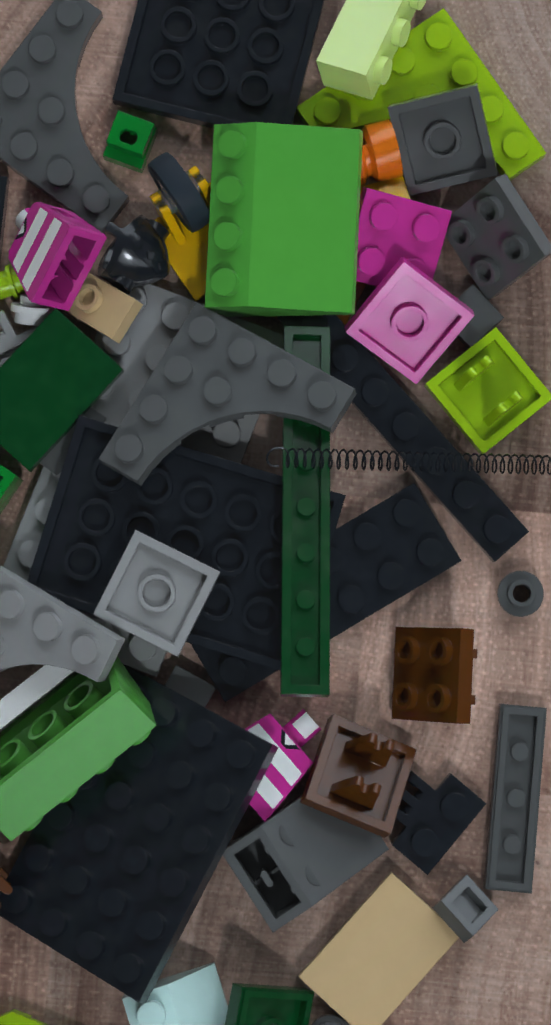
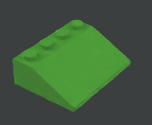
M264 122L214 124L205 308L225 317L355 315L363 131L360 129Z

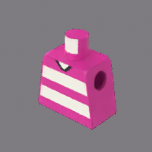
M35 202L31 208L22 210L16 217V226L19 232L9 250L8 258L28 299L32 303L69 311L107 237L104 233L69 210Z
M304 709L283 727L269 713L245 728L249 732L279 747L249 803L264 822L274 813L313 764V761L301 747L320 732L321 728Z

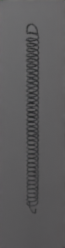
M274 447L266 455L268 465L279 467V465H272L268 460V456L275 449H284L287 453L285 464L288 469L290 466L289 453L291 450H294V467L297 469L299 463L298 452L302 450L304 453L302 465L305 469L307 467L306 454L310 450L312 452L311 467L314 469L316 465L315 453L319 451L321 454L319 466L323 469V454L325 451H328V468L331 469L333 465L332 453L336 451L338 454L336 467L339 470L341 467L340 454L344 451L346 453L345 469L348 470L350 464L348 455L350 452H353V468L356 470L358 467L357 454L362 452L361 467L364 471L366 469L365 455L367 452H370V469L372 471L375 466L373 455L377 452L380 455L378 469L381 471L383 468L382 454L387 453L386 469L390 471V455L395 453L394 468L398 471L400 466L398 456L400 453H403V470L406 471L408 468L407 454L411 453L413 456L411 470L415 471V455L420 454L419 470L422 472L424 470L423 455L428 454L427 470L431 472L433 467L431 456L436 454L435 469L439 472L441 468L439 456L444 454L443 469L447 472L449 469L448 455L451 454L453 455L451 464L453 473L457 470V455H461L459 465L461 473L465 470V455L470 457L467 465L469 473L473 471L472 456L476 455L478 457L476 460V472L480 473V456L484 455L486 458L483 467L486 474L489 471V456L494 457L491 466L494 474L497 472V456H501L499 466L501 474L505 472V456L510 458L507 466L509 474L513 472L512 457L516 456L518 458L515 471L517 474H520V457L523 456L526 458L523 464V471L526 475L529 472V457H533L531 464L533 475L537 472L536 458H541L539 472L543 475L545 472L544 458L548 457L547 473L551 475V472L549 473L551 457L548 455L543 457L536 455L534 457L530 454L526 457L524 454H521L518 457L516 454L512 456L509 454L504 456L496 454L494 456V454L490 453L486 456L484 453L480 455L477 453L472 455L464 453L462 455L460 452L455 455L452 452H449L447 455L441 452L438 455L436 452L429 454L427 451L423 454L419 451H416L414 454L411 451H408L406 454L403 451H399L397 454L394 450L390 453L386 450L382 451V453L375 450L372 453L370 450L363 452L361 449L355 453L353 449H350L348 452L345 449H342L340 452L337 449H333L330 452L327 448L323 451L317 448L313 452L311 448H308L306 451L303 448H299L296 451L293 447L289 451L285 447ZM526 461H527V472L525 471ZM534 461H535V472L533 471ZM542 462H543V472H541V464H542Z

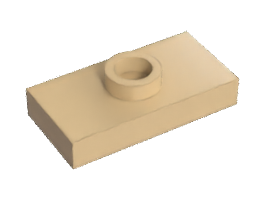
M88 273L70 310L65 312L120 344L143 304L93 274Z

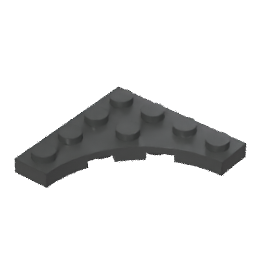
M54 0L0 70V161L65 209L75 213L105 234L107 224L115 221L130 200L128 195L120 190L104 174L92 157L81 132L75 95L78 67H80L85 48L94 30L102 20L103 15L102 11L87 0Z
M196 303L102 452L99 460L105 466L142 486L151 471L165 456L182 443V439L207 425L213 427L228 421L242 419L244 415L276 414L277 417L299 420L333 433L357 393L355 388Z

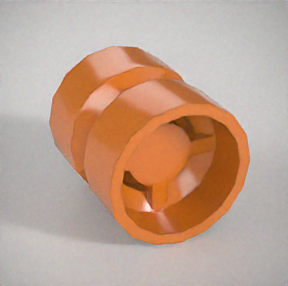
M390 119L364 125L362 130L361 187L366 185L370 177L377 182L402 177L401 154Z

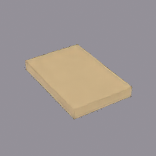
M390 871L298 974V977L350 1025H382L459 937L426 902Z

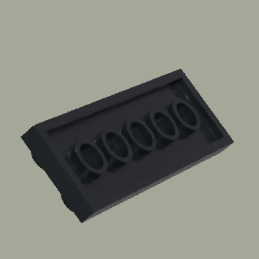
M415 483L335 530L330 546V639L461 562L460 557ZM191 644L225 702L278 671Z

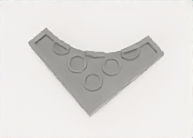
M0 565V672L21 665H50L80 673L96 682L105 681L125 639Z

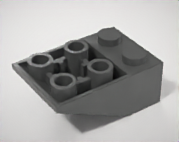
M301 795L273 813L265 822L264 820L231 841L223 856L271 931L275 932L314 906L389 850L382 837L300 803Z

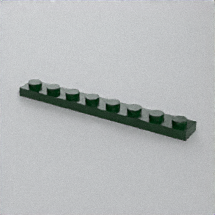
M284 326L283 350L330 375V327ZM282 417V447H285L288 451L292 447L296 451L299 448H303L304 451L311 448L313 452L317 448L321 451L327 448L330 451V432L306 422ZM282 449L280 697H329L328 451L324 452V467L321 469L319 466L321 454L319 451H316V465L312 469V452L310 450L307 451V467L304 469L302 465L304 453L300 450L298 452V468L296 469L294 467L295 452L291 450L289 453L290 466L287 469L285 464L287 453Z

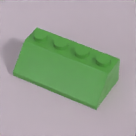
M118 656L105 681L96 682L75 672L0 732V832L10 841L14 840L24 831L27 832L34 829L46 813L59 803L69 801L77 793L80 786L95 774H102L107 771L114 763L115 758L129 747L142 743L149 736L151 730L157 726L150 702Z

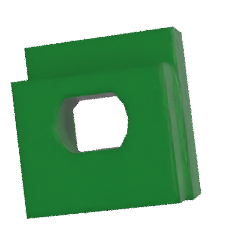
M118 110L106 140L107 146L103 154L104 160L143 173L158 133L154 123ZM128 131L133 136L136 134L138 136L137 141L133 145L120 141L123 132Z

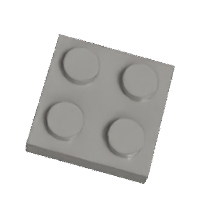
M135 530L93 615L179 657L221 572Z

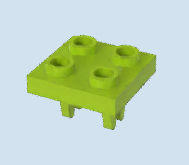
M497 327L424 385L479 454H485L551 401V393Z

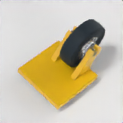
M165 152L147 165L159 189L150 195L149 198L159 215L155 221L166 227L170 233L164 241L168 251L169 264L194 301L197 302L205 296L211 182L208 184L196 166L185 172L171 154Z

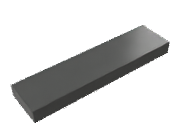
M499 704L484 880L485 889L532 894L547 708Z

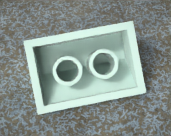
M215 962L159 979L146 1003H139L126 994L122 998L130 1025H225L228 1010Z

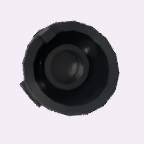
M143 215L138 216L124 228L118 227L113 222L107 224L105 228L106 233L114 236L115 239L107 248L100 261L98 275L110 281L115 288L126 294H130L136 286L152 284L169 275V257L164 241L170 233L166 227L155 220H149Z

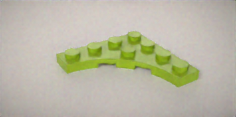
M444 8L410 30L406 44L403 47H398L392 59V71L385 85L380 84L373 100L326 86L297 106L296 113L306 126L363 130L364 125L390 119L387 107L391 104L478 83L499 173L501 175L506 174L511 181L542 160L546 155L543 147Z

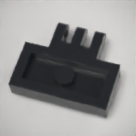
M410 770L407 781L419 790L414 796L407 790H404L402 799L407 804L402 810L398 809L396 818L405 827L391 844L428 875L487 803L451 773L434 790Z

